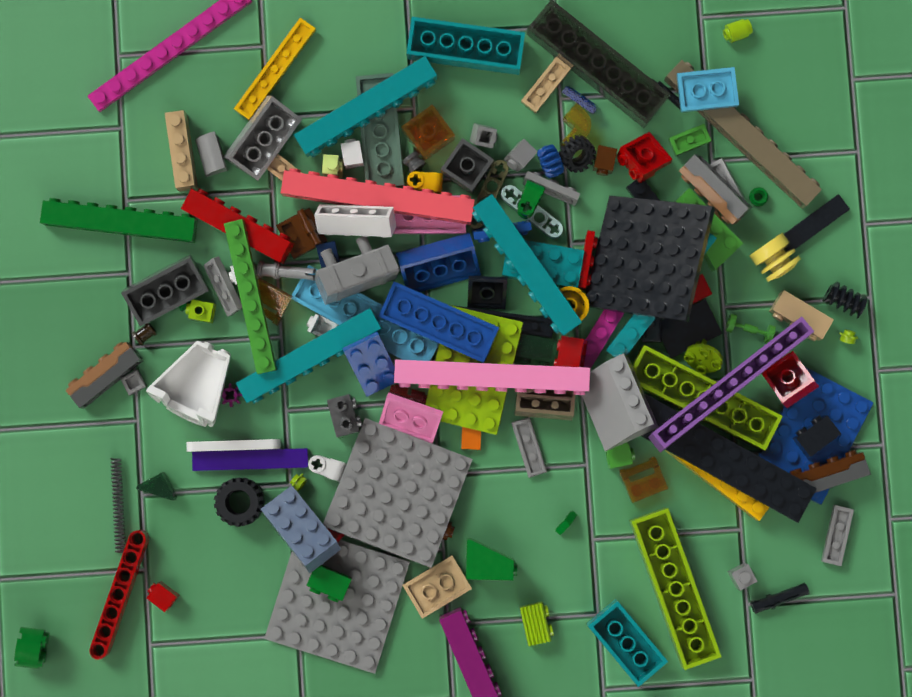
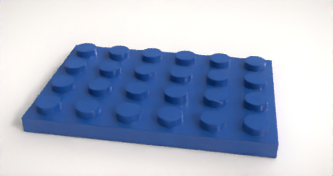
M806 367L819 387L789 408L783 406L780 415L783 417L766 451H760L758 456L788 473L798 468H801L802 471L809 469L808 465L819 462L820 465L827 463L826 459L838 456V458L845 457V453L849 452L873 402ZM828 415L841 435L812 457H806L792 439L796 436L795 432L803 426L805 428L812 424L810 421L816 416ZM829 489L814 493L811 500L822 505Z

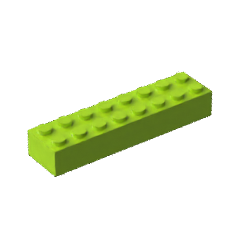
M646 345L641 346L632 364L644 391L681 410L717 383ZM736 393L702 421L761 451H766L783 416Z
M662 508L629 520L681 667L687 670L721 658L722 656L669 509Z

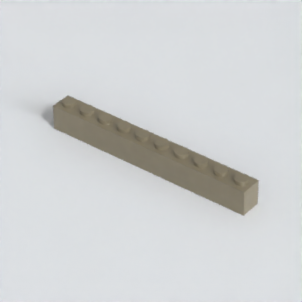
M681 60L665 77L664 81L678 93L677 73L693 72L694 67L689 62ZM736 107L697 111L802 209L822 190L819 187L820 184L815 179H810L801 166H796L787 153H782L777 148L778 145L773 140H768L763 135L764 132L759 127H754L749 122L750 119L745 114H740Z

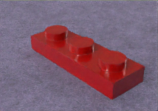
M588 230L586 232L583 248L584 256L578 288L581 290H585L586 285L589 286L591 281V274H588L589 267H593L595 256L591 254L592 248H596L598 237H594L595 231Z

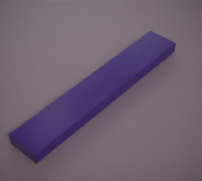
M308 448L192 452V471L308 468Z

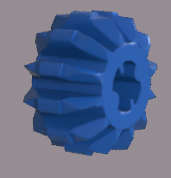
M546 145L538 150V160L546 177H557L563 173L564 166L559 152L554 145Z

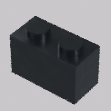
M828 415L816 416L810 421L812 423L807 428L803 426L795 432L796 436L792 439L806 457H812L841 435Z

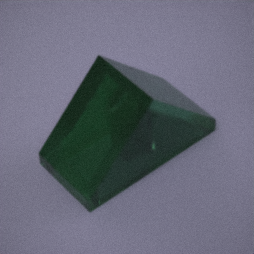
M165 472L144 481L136 487L137 490L172 501L177 499V495Z

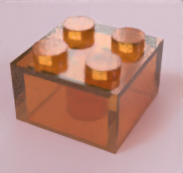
M433 104L401 126L402 132L424 161L455 140V134Z

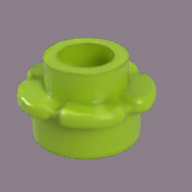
M845 329L844 332L839 333L841 335L840 341L848 344H855L856 339H858L855 335L856 332Z
M303 473L300 476L296 474L290 481V484L299 492L306 484L307 479Z

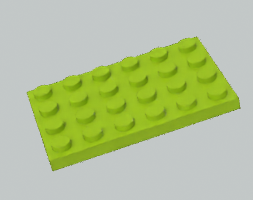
M452 306L500 327L485 363L514 365L524 322ZM439 344L435 360L441 362L482 363L442 344ZM430 385L425 405L443 411L440 422L494 435L498 434L507 392L495 391L496 387H488V391L476 390V386H468V390H458L457 386L449 385V389H437L438 385Z

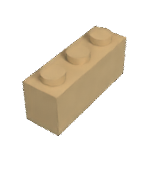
M785 290L779 293L769 310L773 314V318L781 322L784 320L789 323V326L800 317H803L814 330L808 337L812 341L822 340L834 319Z

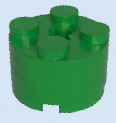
M21 627L19 633H22L21 639L17 638L14 656L16 663L14 666L39 669L46 662L47 652L44 651V648L49 642L50 633L44 629Z

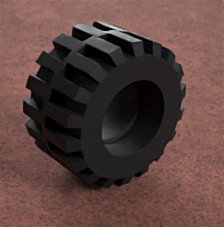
M232 478L221 484L222 486L217 489V495L214 496V508L217 509L216 514L221 517L223 522H227L230 526L240 527L251 524L260 517L261 508L264 506L265 500L263 498L264 493L260 489L261 487L255 481L248 478ZM237 490L245 491L250 497V507L244 513H235L229 505L231 494Z

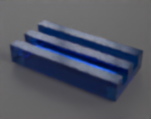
M566 86L562 91L564 95L592 114L599 108L598 105L570 86Z

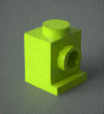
M191 300V303H187L185 313L190 320L213 324L216 304ZM198 307L202 308V313L200 314L196 313Z

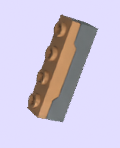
M694 154L679 170L682 174L681 178L686 183H691L695 187L694 191L700 197L704 196L709 201L708 205L713 206L715 211L718 210L722 214L721 218L727 224H737L752 208L700 154Z
M118 343L110 355L105 354L102 356L95 367L90 366L83 372L84 375L80 379L75 378L68 384L69 387L65 391L79 408H86L117 383L120 378L127 375L144 361L130 343Z

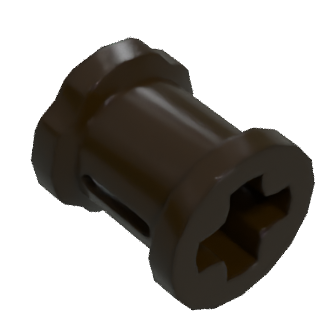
M148 322L131 334L143 346L144 342L151 336H156L157 332Z

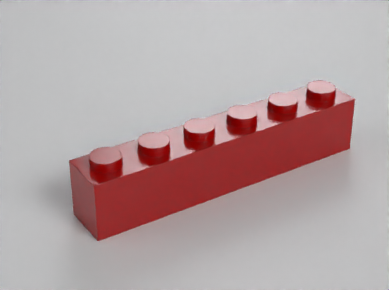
M191 188L181 207L182 210L226 233L224 223L243 219L250 247L282 264L285 263L294 246V243L290 242L291 237L283 233L277 235L273 232L274 228L265 223L261 226L257 224L258 219L250 215L244 217L240 215L241 210L233 206L229 209L224 206L225 202L215 197L213 200L207 197L209 195L208 192L200 188L197 191Z

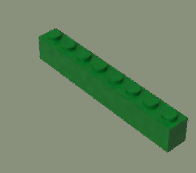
M49 198V201L43 200L40 223L44 226L195 243L198 221L191 214L174 216L173 212L163 211L162 214H156L155 210L144 209V212L136 211V208L125 207V210L117 209L118 206L106 205L105 208L98 207L99 204L87 202V205H80V202L68 200V203H62L60 199Z

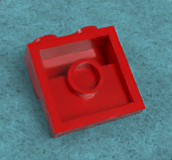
M650 132L621 146L617 154L619 164L621 166L625 165L629 170L630 177L633 180L637 179L639 183L654 176L656 171L671 164L673 160Z

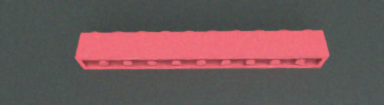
M290 168L289 171L284 170L281 195L285 197L337 205L394 207V213L467 225H471L472 208L474 207L475 200L471 199L469 195L455 197L449 192L435 194L430 189L416 191L411 186L396 188V185L391 183H384L383 186L377 185V182L372 180H365L364 183L357 182L358 179L346 177V180L338 179L339 176L327 174V177L313 171L305 174L301 173L299 169Z

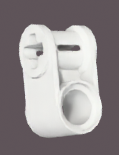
M319 455L313 456L308 462L309 469L312 472L339 482L347 464ZM320 459V463L323 464L322 467L314 469L312 461Z

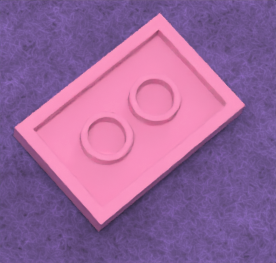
M388 393L379 424L433 444L443 411Z

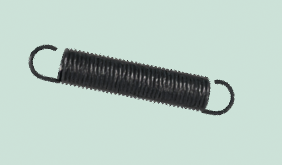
M659 81L655 86L656 89L680 110L679 97Z

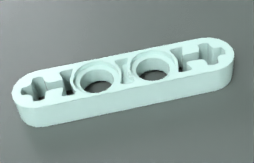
M507 185L501 191V198L517 211L520 199L514 205L513 202L515 200L512 197L507 199L505 191L513 190V196L518 198V195L521 196L522 192L513 185ZM537 205L533 216L527 219L550 238H558L563 232L562 224L539 205ZM536 213L544 215L545 220L542 223H537L534 220ZM548 219L551 220L549 224L552 227H554L555 225L558 226V234L556 232L551 234V228L548 226H546L545 229L542 227L546 224Z

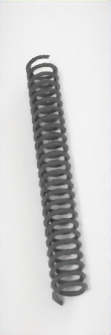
M110 458L115 460L110 462L115 464L110 466L114 468L111 469L114 472L111 473L113 475L111 479H114L111 482L117 483L112 485V487H117L112 489V491H116L112 493L116 495L112 497L115 499L112 501L115 503L113 506H117L113 510H119L113 512V514H119L113 516L118 518L113 520L118 522L113 524L117 526L114 527L117 530L114 533H118L114 537H121L114 539L115 541H121L114 543L115 545H120L114 548L120 549L115 550L116 553H123L126 544H124L125 540H122L125 536L121 535L125 534V532H122L125 530L122 528L125 526L122 524L125 521L122 520L124 519L122 517L124 513L121 512L124 509L119 508L124 507L120 505L124 503L120 501L124 498L120 497L123 496L121 493L123 490H120L123 486H118L123 484L118 482L122 481V478H118L122 477L119 474L122 472L119 470L122 467H120L121 463H117L121 459Z

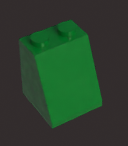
M467 538L466 579L513 581V577L517 576V563H514L513 558L472 538Z

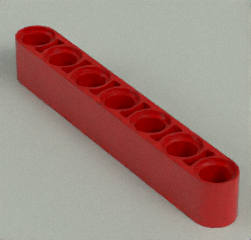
M145 530L133 531L128 537L89 652L94 659L99 660L106 657L112 649L150 537ZM137 533L143 536V542L141 544H138L135 541V536ZM130 552L136 554L137 559L135 562L129 560ZM124 570L130 573L128 581L122 578ZM117 589L123 591L124 597L122 599L116 597ZM111 607L117 610L115 618L109 614ZM104 626H107V627L110 628V630H111L110 636L104 635V633H103V627H104ZM97 645L103 646V655L97 652Z

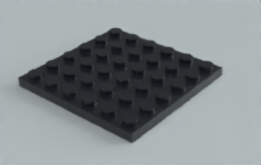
M609 195L594 263L590 273L591 281L590 285L587 286L585 294L589 300V308L689 322L715 208L706 205Z

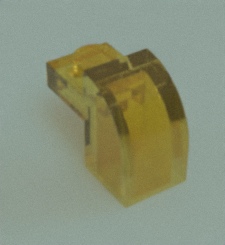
M576 103L563 118V122L572 131L562 140V146H565V141H570V137L575 139V135L587 138L591 130L590 116Z

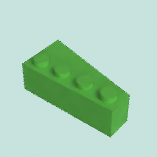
M690 188L675 201L677 203L706 205ZM715 213L710 233L716 236L717 239L704 255L711 272L722 265L743 244Z

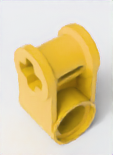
M413 171L408 175L406 184L407 186L414 187L416 191L430 189L435 194H441L443 174ZM414 177L417 178V181H420L417 185H413L412 180Z

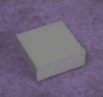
M135 370L120 378L129 396L147 387L139 370Z

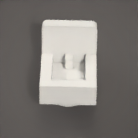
M315 314L314 317L311 316L308 320L307 327L309 328L307 331L321 336L337 327L338 324L319 314Z

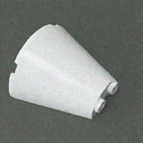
M196 341L147 388L146 392L157 403L162 401L167 410L179 417L200 426L206 427L209 424L208 426L212 427L216 421L231 354L224 349L214 350V346L208 342Z

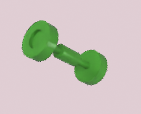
M730 313L725 328L726 332L732 333L734 326L743 328V331L765 335L764 343L766 344L773 339L776 326L769 325L767 330L763 331L753 325L736 323L737 315Z

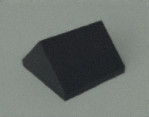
M469 276L467 307L505 309L508 277Z

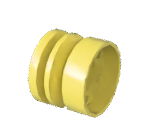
M783 232L749 255L756 266L762 263L767 265L761 271L762 274L768 270L772 272V274L765 278L767 282L779 279L792 270L801 260L799 255L792 260L789 256L796 252L795 249L785 252L784 248L790 242Z

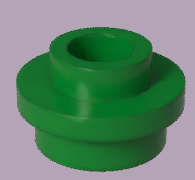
M761 187L754 188L749 194V200L754 206H763L768 201V193ZM755 195H761V200H756Z

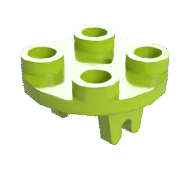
M705 339L701 343L697 341L696 344L689 346L684 355V360L696 372L702 375L720 370L723 364L721 353L714 347L707 345Z

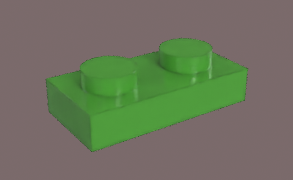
M705 124L668 139L675 157L711 142Z

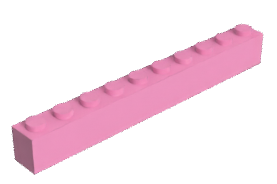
M395 360L394 383H399V387H411V384H418V388H430V385H438L437 389H449V385L457 386L458 390H468V386H476V390L488 391V387H496L495 391L507 392V388H515V392H527V389H534V393H546V390H554V394H566V390L574 391L573 395H585V391H590L591 368Z

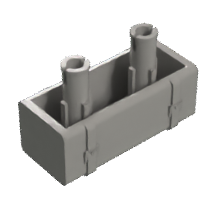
M359 237L356 239V243L362 254L338 263L331 248L322 251L321 256L326 267L316 270L314 280L324 304L327 305L335 301H341L343 298L395 280L399 267L389 245L372 250L368 237Z

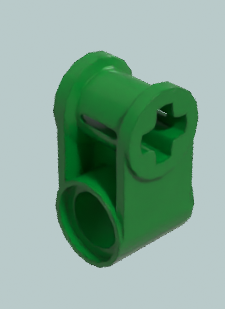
M527 180L517 209L518 215L521 218L529 219L533 216L546 187ZM528 205L529 210L524 212L523 208H525V206Z

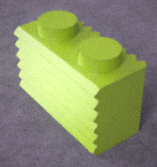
M541 601L519 606L528 646L550 642V636H554L552 625L547 624L546 617H549L547 605L543 606Z

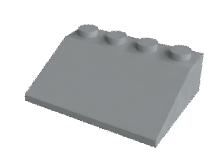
M623 353L604 362L590 372V391H585V395H582L605 451L659 428L629 357Z

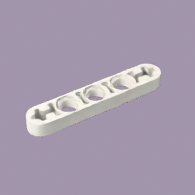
M281 439L186 442L187 452L281 449Z

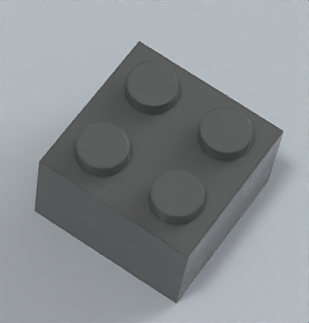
M462 138L441 168V173L470 194H473L492 167L494 159Z

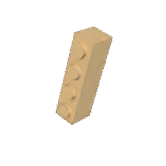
M184 110L165 113L175 188L179 192L191 190V188L198 189L188 115Z

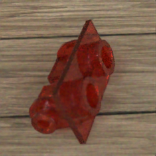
M398 384L395 386L391 385L389 393L426 405L427 395H425V392L412 389L411 395H408L409 388L399 387Z

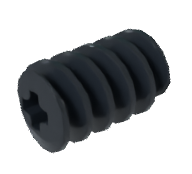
M835 282L833 285H830L822 301L825 302L829 298V305L837 302L836 309L844 306V313L850 309V316L857 313L856 319H858L866 307L867 297L863 296L860 298L861 294L859 292L854 294L853 289L847 291V286L843 285L840 287V283Z

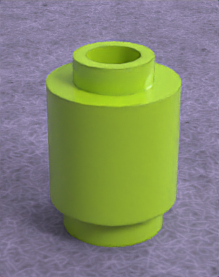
M748 19L725 25L723 30L725 40H729L730 43L747 38L753 33L752 25Z

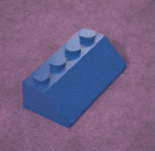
M470 233L396 253L405 286L418 292L466 280L469 276L481 275Z

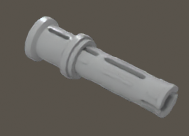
M259 261L257 266V276L259 278L267 276L277 280L285 277L315 281V275H309L316 273L315 268L282 266L279 262L269 264L264 261Z

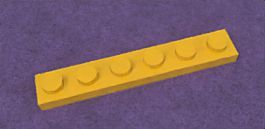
M299 18L234 108L236 112L247 120L251 119L266 96H269L316 31L315 27Z

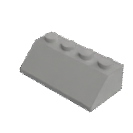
M267 95L223 157L258 181L299 125L302 118L273 96Z

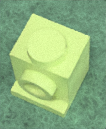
M323 154L322 175L327 177V174H333L343 179V159H340L339 155Z

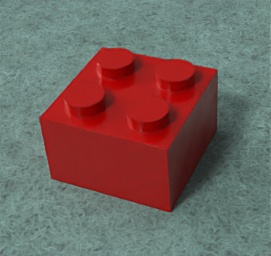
M794 351L788 353L762 373L786 408H789L819 387Z

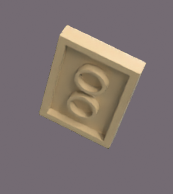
M453 555L402 585L422 619L472 589Z

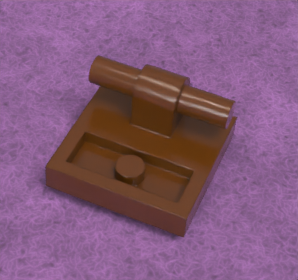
M310 207L305 210L304 208L298 210V214L276 225L280 233L291 237L290 242L294 243L290 251L293 259L315 249L316 245L328 242L324 234H318L315 217Z

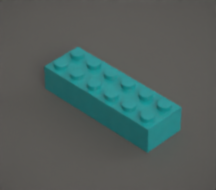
M412 17L406 53L407 60L417 61L426 56L429 63L519 75L525 32Z

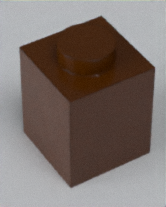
M602 145L598 146L593 171H597L596 174L601 176L612 174L617 149Z

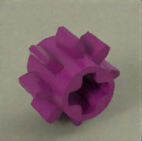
M229 383V388H223L221 396L224 399L223 405L227 404V402H229L230 407H233L235 402L241 404L239 397H242V394L238 392V387L233 389V385ZM228 392H235V393L233 394V396H234L235 398H234V399H228L229 395H228L227 393H228Z

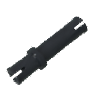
M804 582L798 586L773 595L768 594L765 598L751 602V608L755 614L770 608L775 609L780 604L808 595L809 589Z

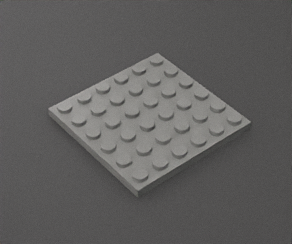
M365 418L323 525L330 530L432 568L473 459Z
M340 540L338 544L341 550L322 565L353 579L344 600L334 602L327 598V594L321 592L318 595L309 591L310 587L306 585L311 573L307 571L295 554L291 552L264 639L375 674L410 561Z

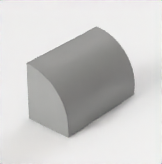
M215 131L198 137L195 141L205 176L209 177L228 171L218 135Z

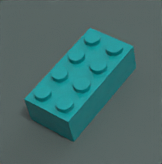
M525 240L557 287L573 286L578 288L584 250ZM505 256L501 277L518 280L519 274L515 269L511 270L505 262L508 258Z
M616 599L586 623L638 687L668 663L666 658Z

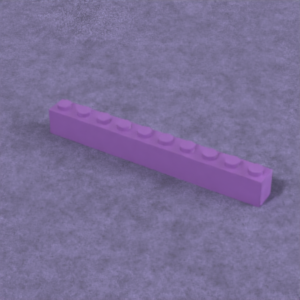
M800 317L656 429L648 438L661 453L807 339L814 330L803 317Z

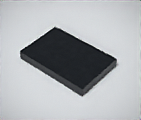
M706 299L692 306L689 322L662 320V343L669 358L685 352L689 346L696 344L697 341L701 343L703 339L708 341L722 334Z

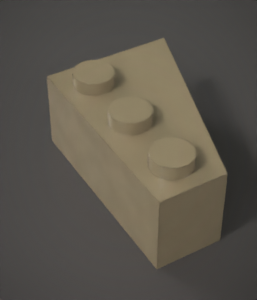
M529 389L527 392H517L515 416L572 421L575 407L574 391L566 390V394H554V390H546V393H534V389Z

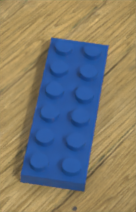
M395 281L378 316L482 363H485L500 327Z

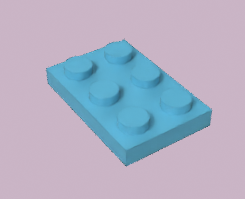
M735 67L677 73L681 113L739 106Z

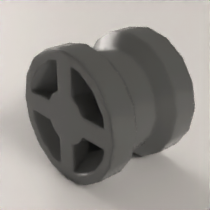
M418 151L411 153L402 161L404 165L408 166L410 173L419 171L426 165V162L419 157Z

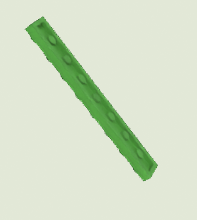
M240 219L224 223L257 374L275 371L277 366L245 221Z

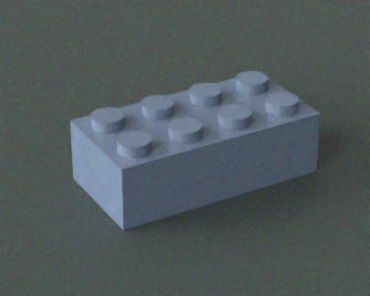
M292 485L261 508L266 519L309 573L341 550L336 539Z

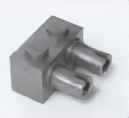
M347 394L328 399L327 403L336 437L360 432L359 427H362L360 416L355 414L354 409L357 408L355 397L351 398V395Z

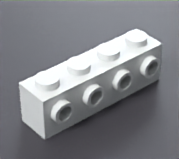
M319 204L314 214L318 234L386 238L392 237L396 228L394 207Z

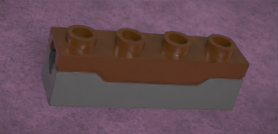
M856 450L846 452L845 457L838 458V456L826 459L827 463L821 465L819 462L808 465L809 469L803 471L801 468L790 471V474L817 488L815 493L871 475L864 453H857Z

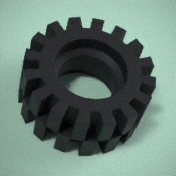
M575 135V139L570 137L569 142H564L565 146L561 145L560 149L562 151H559L562 163L569 171L577 173L579 170L583 172V168L587 170L589 168L587 165H592L593 162L591 160L596 158L595 147L584 136L579 137ZM582 150V153L578 157L573 158L574 154L577 151Z

